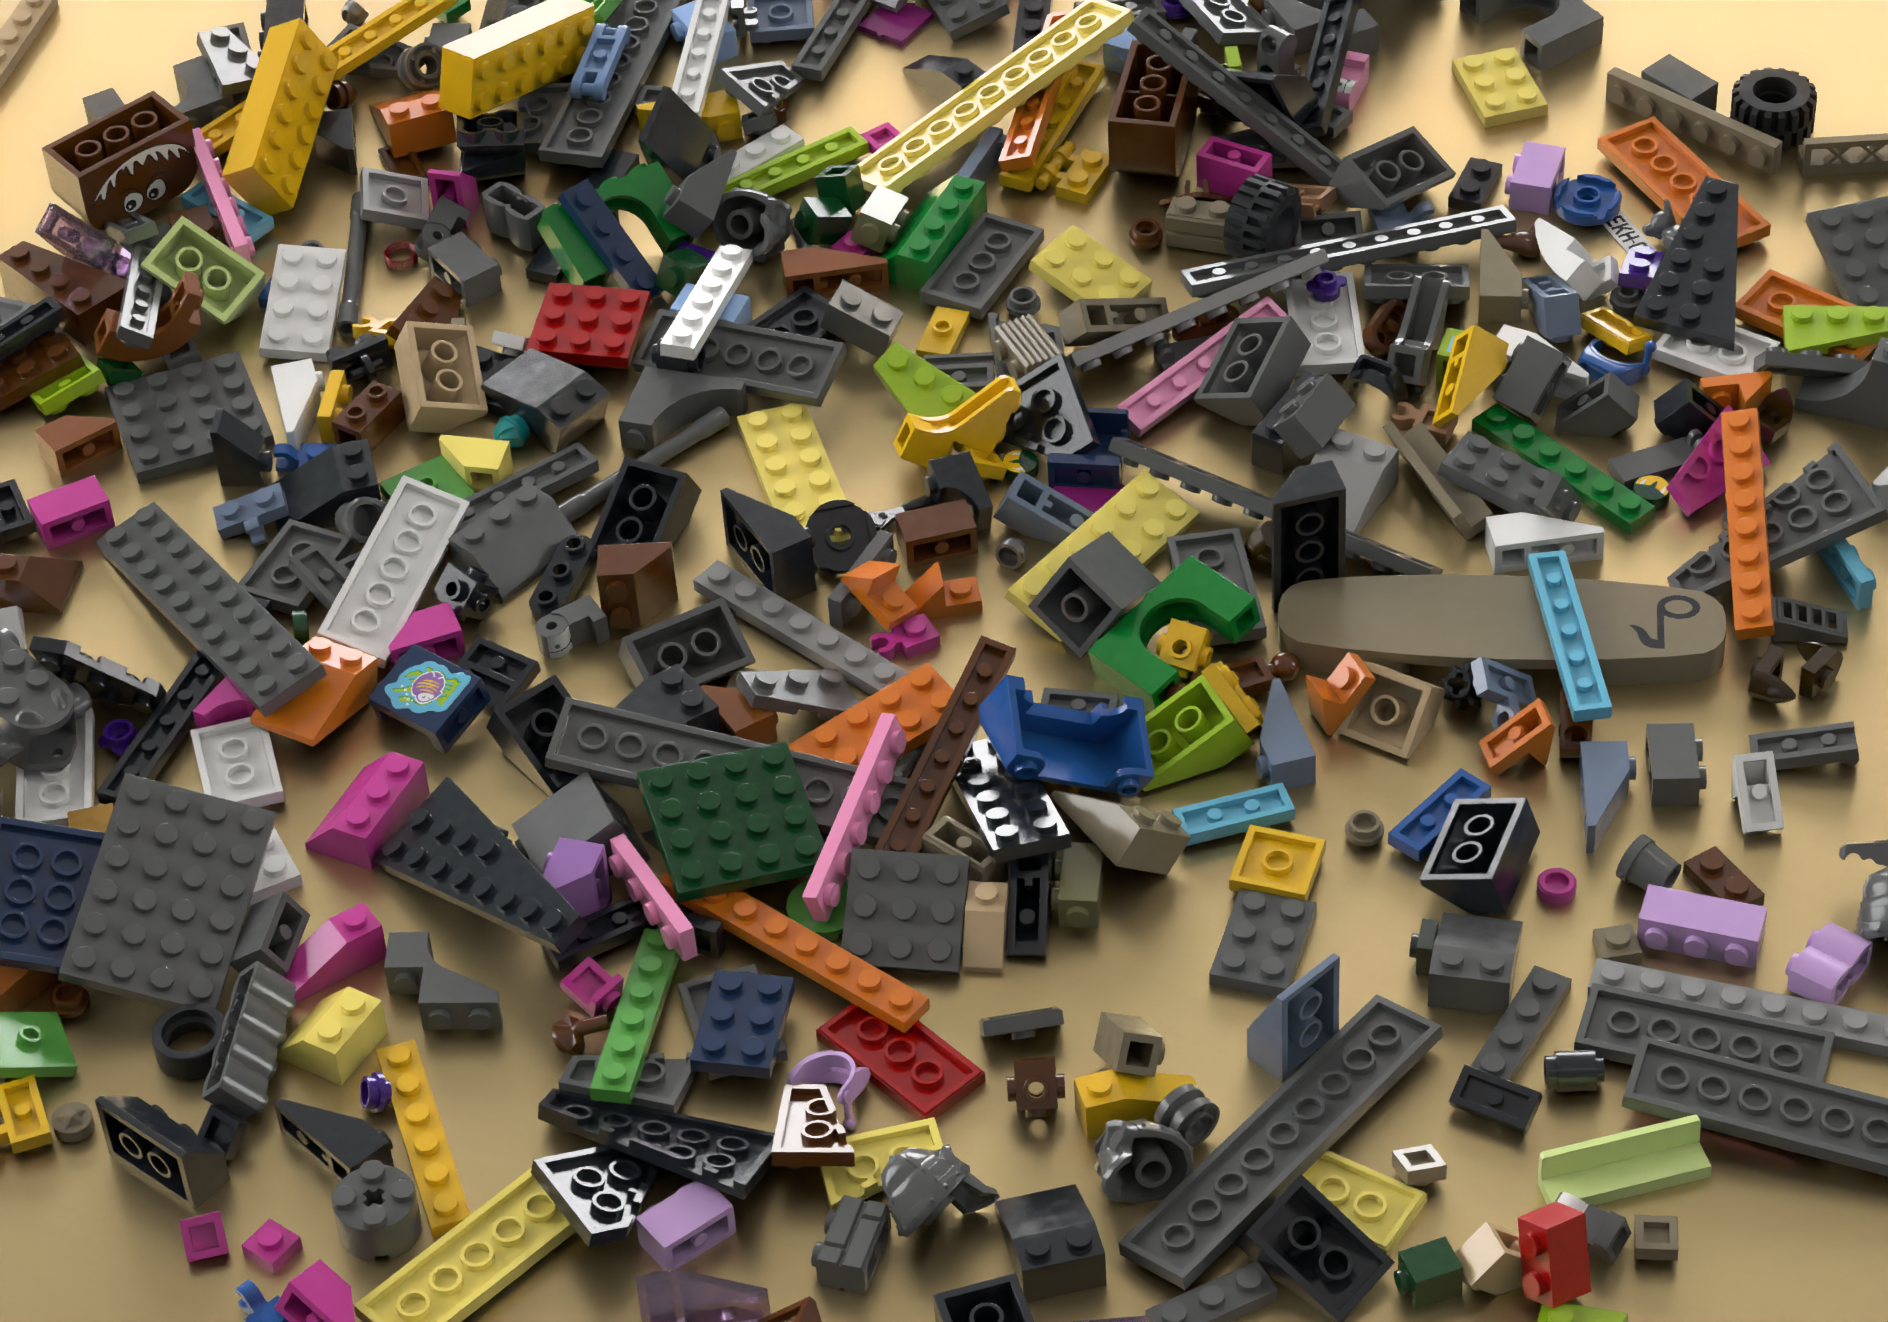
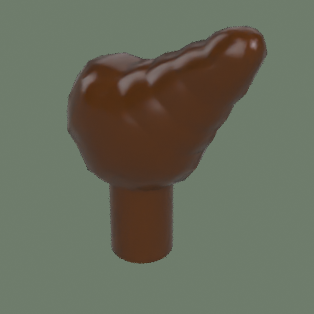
M1535 224L1528 231H1518L1495 237L1503 249L1514 251L1526 257H1538L1541 252L1536 238Z

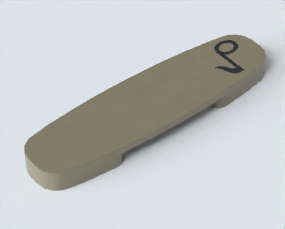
M1442 574L1340 577L1308 580L1289 587L1282 594L1279 602L1280 652L1294 654L1299 660L1300 669L1332 674L1348 652L1359 655L1363 662L1380 664L1406 675L1410 671L1411 664L1464 667L1466 662L1471 663L1481 656L1512 669H1558L1531 576ZM1574 579L1606 686L1701 681L1713 676L1722 667L1727 630L1726 615L1723 606L1714 597L1701 591L1667 586Z

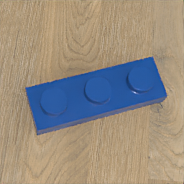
M1460 768L1388 833V844L1419 862L1433 849L1454 799L1490 798L1492 786Z

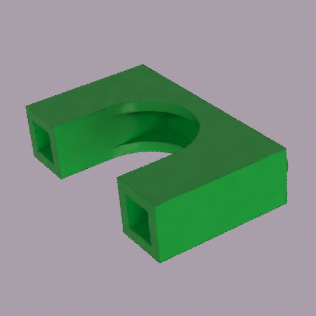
M659 161L648 166L646 163L639 164L631 169L628 175L619 179L617 176L611 177L604 181L600 188L596 189L610 210H624L641 219L663 254L674 251L682 241L693 242V236L662 218L667 206L664 203V198L673 184ZM560 203L547 207L542 212L537 229L569 282L574 285L599 286L606 283L611 274L564 207Z
M1191 555L1183 563L1175 566L1169 576L1155 589L1148 591L1140 603L1129 613H1125L1118 623L1103 637L1098 638L1088 650L1094 674L1126 696L1142 698L1143 706L1149 712L1165 702V691L1171 684L1181 682L1176 669L1147 650V645L1152 636L1158 630L1170 624L1171 618L1180 621L1192 620L1201 622L1234 644L1261 621L1255 597Z

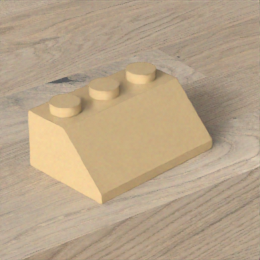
M406 321L397 338L394 349L408 430L444 433L485 416L488 408L485 392L481 389L483 380L473 326Z

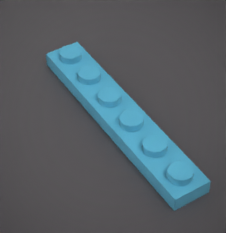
M1565 550L1528 554V569L1573 722L1611 718V701Z

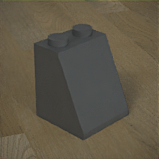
M1108 531L1069 556L1028 607L1082 658L1088 653V650L1098 638L1103 637L1111 630L1125 613H1129L1143 600L1148 591L1155 589L1161 582Z
M583 772L512 824L519 838L515 841L516 847L528 860H531L533 866L542 875L544 873L546 856L549 852L554 851L559 837L604 844L609 876L613 875L608 860L612 856L610 839L623 833L645 862L651 859L624 809L588 772Z

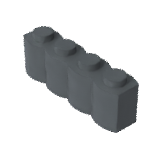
M259 961L254 962L241 971L235 982L231 995V1004L222 1024V1035L215 1047L212 1067L206 1077L202 1090L203 1099L213 1105H222L244 1120L253 1114H259L267 1104L269 1095L266 1093L268 1081L274 1076L278 1068V1062H276L277 1050L282 1046L287 1037V1030H285L287 1018L296 1006V999H294L296 985Z

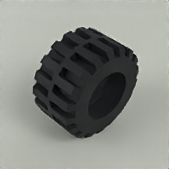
M1766 67L1763 70H1752L1750 74L1740 76V80L1734 83L1730 118L1783 141L1782 150L1790 149L1791 146L1797 147L1802 144L1804 138H1810L1814 130L1817 103L1816 87L1813 83H1809V79L1806 76H1800L1799 72L1788 71L1786 68L1778 67V69H1772L1771 67Z
M1253 174L1251 177H1248L1233 197L1226 215L1223 233L1225 251L1236 258H1244L1290 248L1297 233L1301 217L1302 199L1299 189L1261 174Z

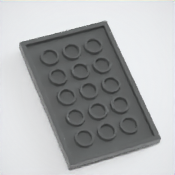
M125 773L59 970L58 980L169 1009L188 1003H202L217 1009L230 969L229 962L232 959L276 821L277 812Z

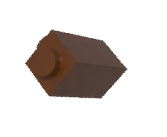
M372 381L332 421L337 445L367 438L370 451L372 452L406 418L402 391Z

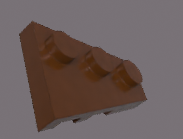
M434 275L394 321L386 334L397 341L406 321L450 324L451 318H458L462 295L455 291L448 283L443 282Z

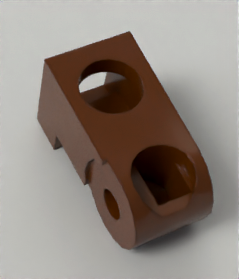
M1560 689L1559 758L1579 759L1580 741H1592L1593 720L1573 722L1570 709L1566 708L1568 703L1564 689Z

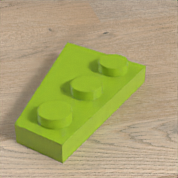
M1783 305L1784 347L1788 349V353L1800 354L1804 350L1821 351L1823 355L1828 354V349L1831 347L1844 345L1853 349L1877 344L1881 337L1888 339V307Z

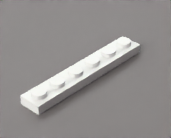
M696 0L672 90L700 118L703 113L727 22L731 0Z
M732 244L720 245L662 339L660 343V356L695 360L751 266L753 250L743 249L738 245Z

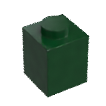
M859 164L828 166L815 177L818 196L838 197L852 216L866 203Z
M803 197L799 211L795 215L794 227L807 245H833L847 233L852 215L838 197Z
M688 247L663 254L655 285L678 297L686 283L697 284L711 260Z
M1446 1236L1398 1251V1270L1394 1271V1280L1399 1293L1402 1296L1407 1294L1414 1309H1419L1461 1295L1463 1266Z

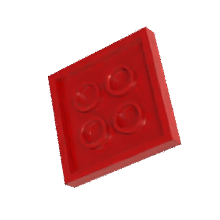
M550 282L526 351L533 348L568 364L629 369L651 304L650 291Z

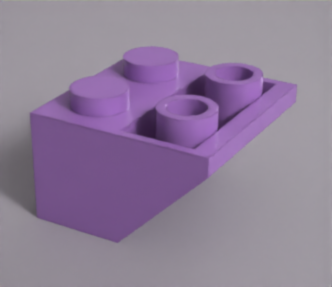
M559 837L554 851L549 852L546 856L543 876L582 918L608 907L612 900V892L604 844Z

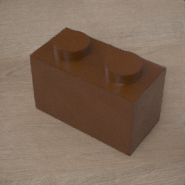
M966 499L895 514L897 542L908 569L978 554L977 527Z

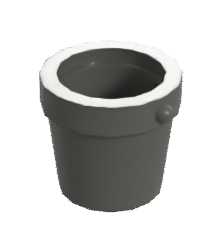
M360 497L342 504L335 513L336 528L341 534L348 535L349 540L366 544L386 507L385 502L377 498Z
M1642 834L1632 842L1622 856L1616 870V877L1627 884L1631 883L1645 891L1648 884L1671 888L1680 874L1681 864L1658 847L1654 840Z

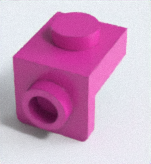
M588 956L561 980L560 988L591 1017H595L603 1010L607 1013L612 1011L619 1004L624 978L618 973L614 977L610 976Z

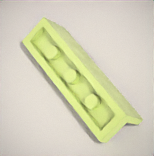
M1691 1115L1543 1151L1539 1154L1537 1185L1547 1205L1555 1202L1560 1192L1574 1195L1588 1205H1598L1711 1177L1712 1166L1699 1142L1701 1121L1698 1115Z

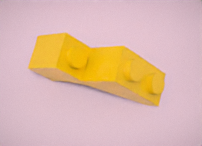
M1007 375L999 376L946 415L922 417L907 413L893 444L900 459L928 468V460L951 455L953 441L992 454L996 444L1001 443L1005 436L1006 424L1011 414L1015 413L1020 406L1022 393L1013 377Z

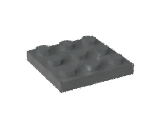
M852 848L841 948L879 970L960 976L965 905L971 866L970 857Z

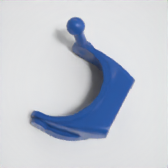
M1593 339L1582 351L1578 360V365L1589 373V379L1592 382H1595L1611 371L1627 386L1638 382L1643 376L1646 377L1648 375L1651 356L1657 349V345L1654 341H1647L1644 348L1646 351L1643 362L1623 363L1611 360L1598 353L1602 348L1603 341Z

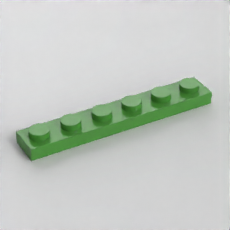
M645 928L590 1085L591 1100L631 1105L680 958L674 948L669 950L666 947L660 929Z

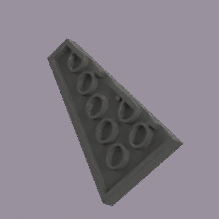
M1837 441L1827 448L1828 454L1818 462L1812 460L1803 467L1804 473L1792 483H1783L1765 498L1770 572L1888 519L1886 508ZM1728 529L1718 536L1719 542L1707 552L1699 551L1668 576L1669 587L1701 591L1714 598L1732 590Z

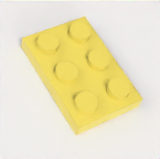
M1515 47L1502 48L1497 51L1477 55H1468L1452 60V72L1484 128L1548 115V103Z
M1074 225L1033 257L1029 264L1031 272L1074 302L1078 299L1141 298L1151 290L1153 281Z

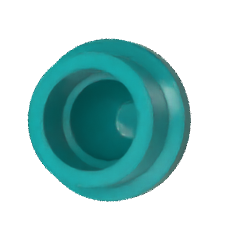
M513 414L499 419L493 430L495 440L509 441L510 449L521 448L524 446L525 440L530 437V429L521 416Z

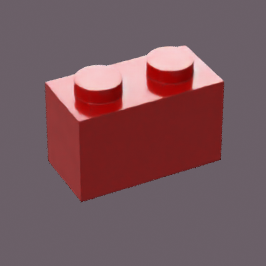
M1555 1201L1518 1217V1242L1521 1255L1524 1297L1548 1307L1556 1308L1591 1292L1585 1212Z

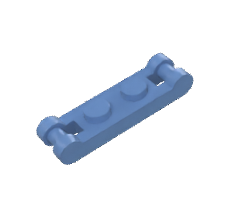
M596 24L572 79L570 87L571 98L583 99L584 96H592L594 100L605 101L607 88L625 45H628L630 42V26L619 25L618 28L608 27V24Z

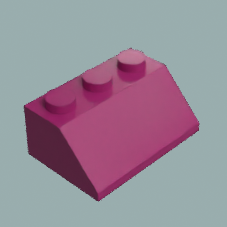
M391 751L363 767L306 841V849L372 871L376 866L372 858L430 794L424 762Z

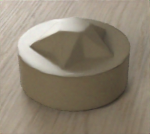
M70 1102L60 1106L53 1113L51 1119L56 1137L64 1142H78L87 1138L95 1126L91 1109L86 1104L80 1102Z

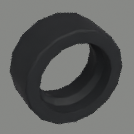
M188 1003L169 1009L159 1017L152 1029L151 1041L160 1068L171 1077L184 1080L199 1079L207 1076L212 1067L215 1047L222 1035L223 1014L210 1005ZM201 1030L214 1035L208 1044L194 1051L181 1052L169 1048L173 1040L190 1031Z

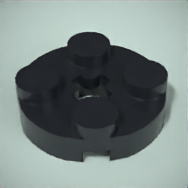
M848 500L828 501L820 505L809 517L805 527L811 530L816 545L812 548L813 558L819 570L828 571L833 574H846L877 534L872 517L866 511L854 505L855 503ZM835 528H841L843 533H849L850 539L845 540L844 546H838L837 542L831 541L830 536L835 534Z

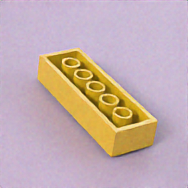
M547 0L442 46L439 108L471 120L575 72L594 29L595 5L583 0Z
M301 18L269 28L222 173V177L248 204L268 215L290 210L294 207L339 62L335 54L330 51Z

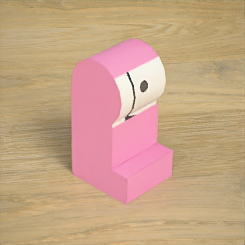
M1347 51L1334 104L1348 110L1354 108L1369 82L1368 54Z

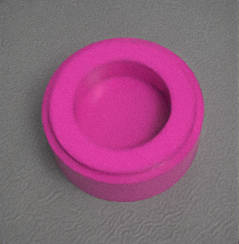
M1550 868L1540 873L1537 878L1536 892L1542 902L1551 906H1563L1574 900L1577 880L1570 871L1563 868Z

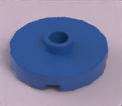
M1581 174L1577 175V179L1569 181V178H1566L1555 187L1553 207L1556 214L1572 224L1583 226L1601 225L1613 220L1620 212L1622 194L1616 189V184L1610 179L1600 175Z

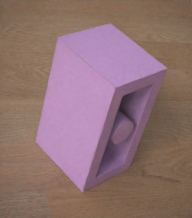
M1525 142L1521 154H1515L1512 168L1513 175L1508 174L1505 182L1504 192L1510 195L1509 209L1545 215L1550 214L1555 187L1562 181L1564 176L1566 147Z
M697 1181L682 1186L675 1194L657 1205L648 1207L641 1215L635 1218L639 1244L668 1275L736 1233L733 1205L717 1189Z

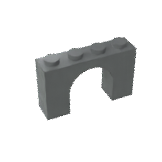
M1460 0L1459 10L1479 25L1504 13L1519 9L1537 10L1549 15L1550 17L1521 30L1520 57L1540 72L1602 43L1604 16L1582 0Z
M202 55L173 65L177 89L183 98L175 108L191 120L192 129L199 127L201 129L235 107L233 95L221 97L218 91L219 84L213 80L211 76L212 69L209 64L205 63ZM113 87L82 98L88 124L125 105Z

